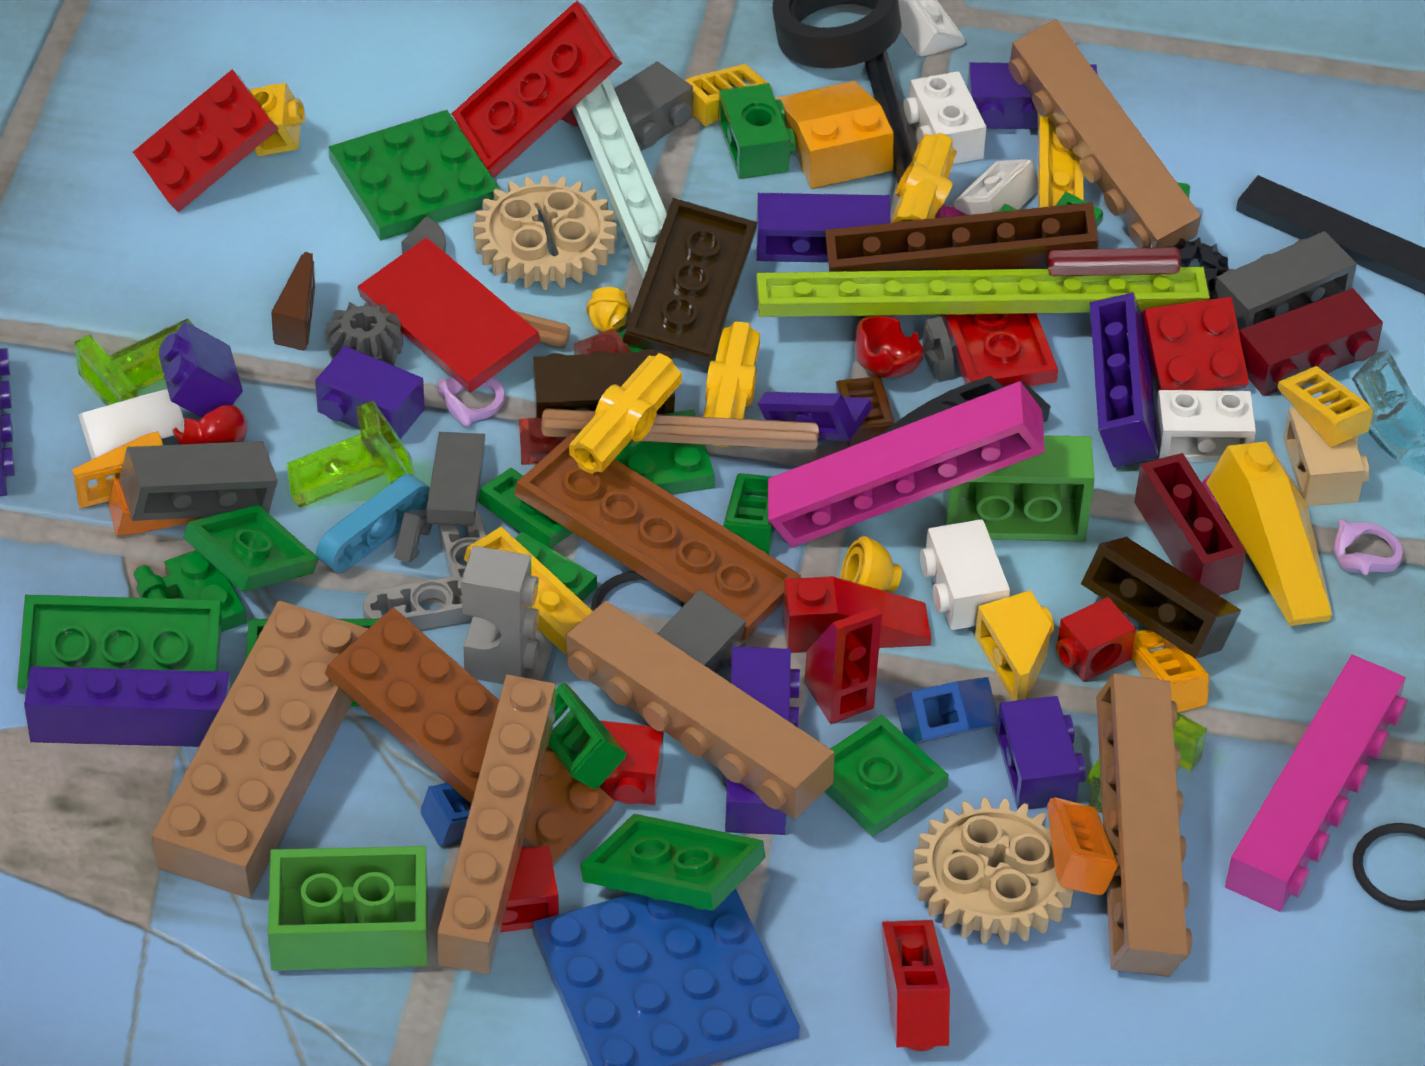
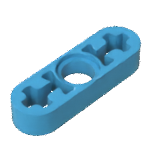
M405 474L399 477L330 528L319 541L316 556L336 573L347 571L400 531L404 512L418 508L426 510L430 487L412 474Z

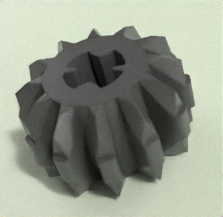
M367 300L364 306L357 307L349 302L346 311L335 310L334 317L331 322L327 323L326 329L328 354L331 356V360H333L343 346H346L394 366L397 354L401 353V348L403 347V333H401V323L398 320L397 314L389 313L386 304L374 308L369 300Z

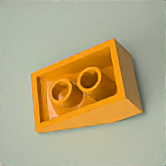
M855 80L775 98V100L781 99L783 102L786 128L791 127L793 129L796 141L795 154L810 189L893 171V131L881 105Z

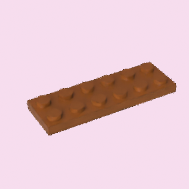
M574 433L570 434L516 482L514 496L685 604L700 589L746 621L742 636L744 641L783 603L784 580L801 578V574L616 459L603 472H594L592 475L582 470L574 458L569 455V444L577 436Z
M393 607L331 661L327 666L325 675L472 804L499 699ZM549 744L522 847L528 846L533 848L550 845L554 867L611 811L616 801L600 787L592 789L573 778Z

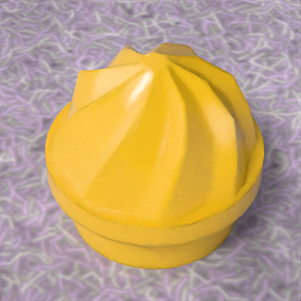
M601 287L592 292L591 299L586 305V313L595 329L610 333L618 331L620 327L625 326L628 317L631 315V304L627 301V294L623 290L615 287Z

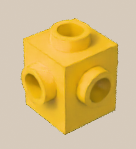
M286 83L270 84L265 87L249 89L279 128L254 149L258 157L299 150L300 126L305 122V109L302 101L294 97Z

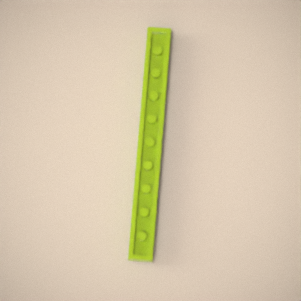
M1180 267L1179 273L1166 275L1052 277L1049 275L1048 269L773 272L757 273L756 277L759 317L1090 313V302L1134 292L1142 312L1147 308L1210 299L1204 267Z

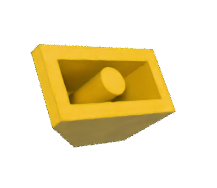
M1031 590L978 606L975 639L1012 701L1028 699L1047 658L1050 634L1054 633V622L1047 607L1040 606Z

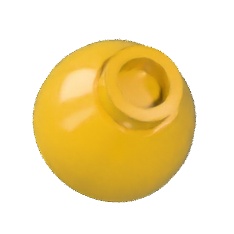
M862 536L854 541L847 550L841 567L840 579L882 591L894 592L900 584L902 568L899 564L893 563L889 552L882 544L872 538Z

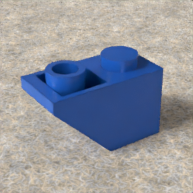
M989 677L955 681L911 691L894 699L902 732L915 744L997 726L998 713Z

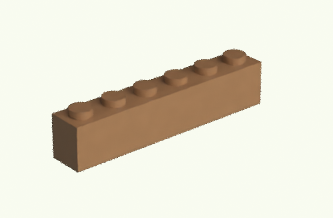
M1057 19L1013 41L1010 62L1008 63L1012 77L1019 85L1024 84L1032 94V101L1038 113L1042 117H1049L1056 127V135L1062 146L1067 150L1072 149L1080 160V168L1086 179L1091 183L1096 182L1104 193V200L1110 212L1114 216L1120 215L1126 223L1129 236L1137 248H1167V246L1172 247L1176 245L1181 238L1188 242L1197 237L1201 214Z
M604 601L566 634L567 666L578 678L584 681L589 680L605 691L616 704L627 706L642 716L653 729L664 731L682 743L690 754L702 757L719 768L727 779L734 783H741L753 791L768 807L779 809L795 820L833 784L835 753L833 750L608 601Z
M1113 673L1096 696L1103 827L1119 865L1106 890L1111 970L1169 977L1184 959L1188 958L1192 948V933L1189 928H1186L1185 909L1189 901V886L1187 882L1183 881L1182 863L1186 854V840L1184 836L1180 835L1179 817L1183 808V794L1180 790H1177L1176 772L1180 764V749L1177 745H1174L1173 733L1177 720V704L1175 701H1171L1170 681Z
M506 675L437 932L438 965L490 974L555 719L556 683Z

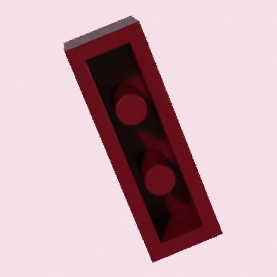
M1352 288L1239 330L1248 379L1262 396H1266L1279 391L1277 388L1279 381L1315 366L1329 374L1335 369L1356 361H1364L1377 354L1383 322L1355 289Z
M1179 453L1140 464L1134 503L1173 566L1217 595L1239 590L1246 551L1184 454Z

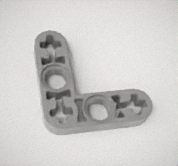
M476 509L474 525H463L467 535L465 538L459 539L456 525L439 524V538L450 577L372 591L363 601L364 619H380L384 616L380 610L388 609L389 611L394 607L420 631L471 622L473 616L462 615L461 581L466 566L460 565L457 560L465 556L468 546L486 536L478 510ZM454 596H458V604L453 603ZM429 598L440 599L445 603L443 607L437 610H426L420 606L422 601ZM411 604V612L407 613L406 605Z

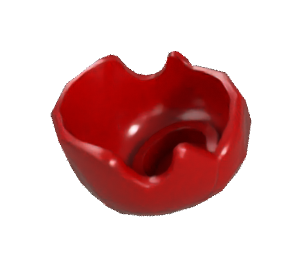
M876 315L862 319L857 325L855 355L858 363L869 373L887 379H896L912 374L922 362L924 348L919 342L918 333H913L911 337L905 336L901 330L899 319Z
M222 405L207 413L200 421L186 418L184 420V433L180 432L177 428H174L172 432L179 445L243 442L248 427L245 415L237 406Z

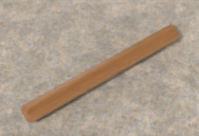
M546 409L542 414V434L546 437L567 438L572 433L578 435L595 416V411ZM657 414L653 426L641 442L815 450L818 446L819 427L815 422Z

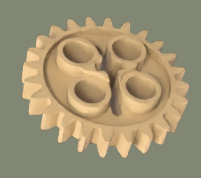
M543 175L540 184H534L529 177H525V186L522 187L510 181L508 182V193L495 189L494 200L484 199L482 201L483 210L476 211V223H473L476 254H482L483 266L493 264V275L497 276L507 272V283L510 284L518 278H523L525 288H529L534 281H540L543 290L548 289L550 281H556L561 288H566V279L570 277L580 284L583 283V272L594 276L597 275V264L607 266L608 254H614L617 223H614V210H608L607 199L597 200V190L591 189L583 193L582 182L580 181L571 187L566 186L565 177H561L556 184H550L547 175ZM538 209L542 213L543 223L538 221ZM547 241L549 243H552L553 256H551L549 253V250L547 248Z
M982 798L980 809L974 810L967 801H963L960 815L946 808L944 809L943 823L931 819L929 821L928 833H920L918 849H914L912 866L914 867L912 882L914 885L919 886L917 899L918 901H929L928 915L931 917L944 913L943 928L948 929L956 923L962 925L961 938L964 939L973 930L980 931L982 944L988 942L991 933L998 934L1004 945H1008L1010 933L1016 932L1022 940L1029 941L1031 927L1045 934L1048 929L1049 919L1060 922L1062 920L1063 908L1071 907L1073 893L1076 890L1062 887L1058 882L1054 866L1050 827L1045 828L1047 814L1043 812L1032 819L1027 816L1028 804L1024 803L1015 812L1010 811L1008 799H1003L999 809L991 807L987 798Z

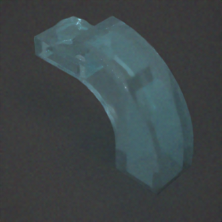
M1390 351L1375 352L1351 378L1362 399L1373 409L1368 433L1397 462L1425 476V406L1409 388Z

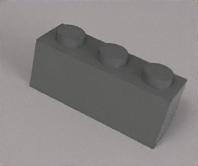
M1324 231L1310 238L1301 239L1295 244L1272 254L1263 255L1258 260L1237 269L1226 271L1217 277L1213 299L1232 297L1238 330L1352 289L1357 263Z
M255 441L127 447L119 483L132 521L210 517L255 505H260L269 513L278 479L264 442Z

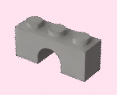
M479 546L472 547L461 581L462 615L473 616L463 646L464 669L476 680L504 684L506 675L525 678L527 669L534 670L536 667L540 642L532 640V638L535 637L538 627L539 609L532 608V606H534L536 601L539 578L531 576V555Z

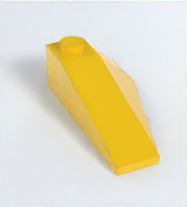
M1267 442L1227 446L1208 478L1207 486L1289 626L1329 621L1332 617V610L1305 499Z

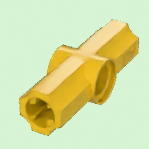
M939 132L934 135L925 134L920 140L913 155V160L896 188L895 195L899 197L891 223L935 218L953 184L948 179L957 153L952 144L953 139Z
M734 321L731 326L722 328L716 360L711 361L709 365L705 394L707 402L704 407L703 417L745 419L747 407L752 406L757 367L755 365L760 349V333L755 331L750 323Z
M658 353L656 356L649 355L621 387L614 384L604 392L596 407L595 416L569 444V455L574 458L579 468L592 475L594 472H603L631 440L637 443L646 437L654 424L657 410L682 383V372L677 369L673 360L661 353Z

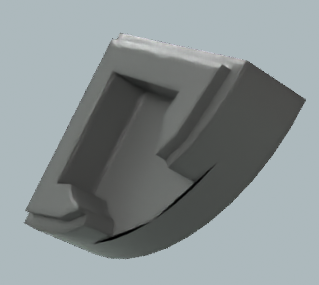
M426 216L401 242L402 253H405L426 237L445 252L446 239L442 228L434 220Z
M941 316L926 319L922 345L924 357L939 382L954 379V359L945 324Z
M418 508L404 512L394 554L395 559L411 562L419 555L420 551L417 548L420 535H429L432 524L427 523L426 510Z

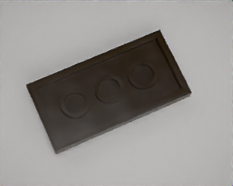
M673 198L626 326L623 343L643 349L671 351V356L709 368L748 257L758 222Z

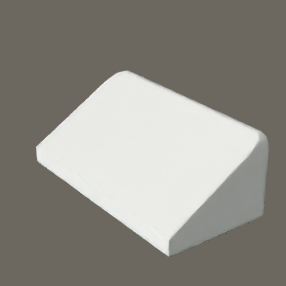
M898 0L902 22L901 32L917 55L929 56L963 46L966 42L964 36L937 0Z
M1029 159L996 161L953 202L955 209L967 215L999 212L1004 204L1019 210L1038 192V177L1033 161Z

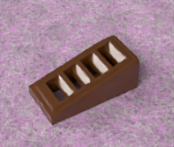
M304 252L300 256L271 311L274 343L305 351L309 344L316 287L315 265L312 253Z
M873 376L836 381L837 393H842L843 397H874L869 398L873 408L852 439L847 441L848 447L879 436L895 423L881 377Z

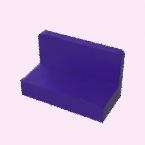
M765 392L757 403L765 420L815 422L819 427L818 440L850 441L873 408L869 398L843 397L842 393Z

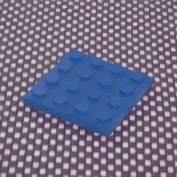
M736 888L714 911L708 909L699 910L689 905L667 900H654L648 896L632 893L533 922L534 938L588 1066H708L799 1039L800 1026Z

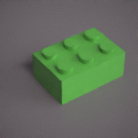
M1044 435V453L944 490V526L983 519L991 540L1086 542L1095 480L1091 436Z
M426 846L272 849L270 851L268 942L271 971L428 967V872Z

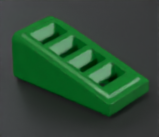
M739 473L736 476L723 527L769 555L775 528L768 521V478L774 476Z
M562 682L556 688L554 723L568 708L570 711L555 728L554 726L552 727L548 744L573 778L592 789H596L619 766L627 754L614 736L571 687Z

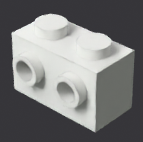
M960 72L910 80L909 98L904 99V114L909 124L913 123L917 130L918 143L925 134L934 135L941 132L953 139L952 144L957 151L953 164L983 159L987 127Z
M1159 390L1155 410L1158 459L1183 453L1188 462L1218 463L1227 446L1254 443L1256 427L1251 391Z
M981 519L928 528L926 548L920 550V564L923 575L931 577L934 583L933 600L938 613H945L950 630L974 627L977 622L978 606L1009 597L1010 588L985 523Z

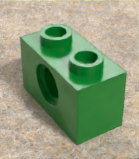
M770 84L719 90L718 123L738 178L744 179L789 172L790 154L796 152L795 135L791 127L786 128L783 102L781 99L775 100Z

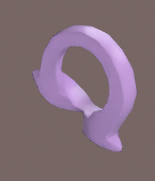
M494 377L481 386L491 389L495 393V400L489 406L480 409L468 408L454 396L466 389L454 378L438 379V394L441 395L442 399H445L451 415L465 427H470L472 422L487 419L497 414L503 405L504 389L502 384Z
M1343 519L1338 521L1339 529L1334 540L1333 550L1339 566L1344 571L1368 575L1369 572H1391L1399 567L1403 556L1402 544L1392 533L1378 524L1370 522L1348 523ZM1369 533L1375 534L1387 541L1392 547L1394 554L1392 557L1387 558L1360 552L1346 554L1345 548L1362 534Z

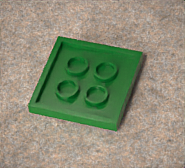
M448 110L328 146L329 160L380 241L412 231L426 216L437 223L483 208L482 201L484 199L494 200V190H500Z

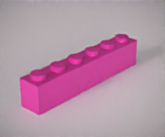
M1019 381L768 478V521L790 547L793 548L1044 453L1042 409L1022 382Z
M1351 654L1231 856L1225 888L1278 912L1282 911L1290 895L1297 898L1300 896L1310 874V870L1306 867L1310 860L1319 862L1330 839V834H1327L1331 825L1335 827L1341 825L1350 804V800L1346 799L1350 791L1359 793L1369 772L1370 766L1366 765L1370 757L1374 759L1380 757L1389 736V732L1385 731L1389 724L1397 726L1404 714L1408 699L1401 697L1406 679L1405 676Z

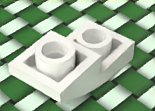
M168 389L78 414L91 459L97 458L152 432L158 431L161 439L174 436L172 432L174 428L184 433V418L181 408L170 401Z

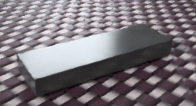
M439 432L427 503V523L474 525L485 453V434Z

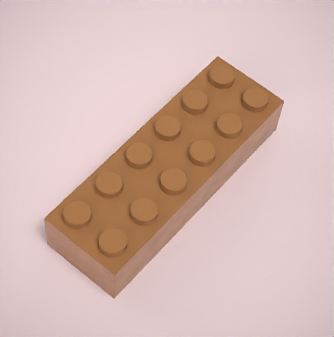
M278 600L151 836L159 869L248 899L252 898L270 863V851L277 849L353 702L349 695L325 675L327 666L367 631L368 628Z

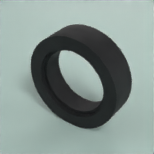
M774 0L772 5L777 40L781 51L794 62L808 67L842 68L868 61L886 51L896 41L902 27L898 0ZM854 4L873 9L864 18L843 26L814 27L801 23L810 14L835 5Z

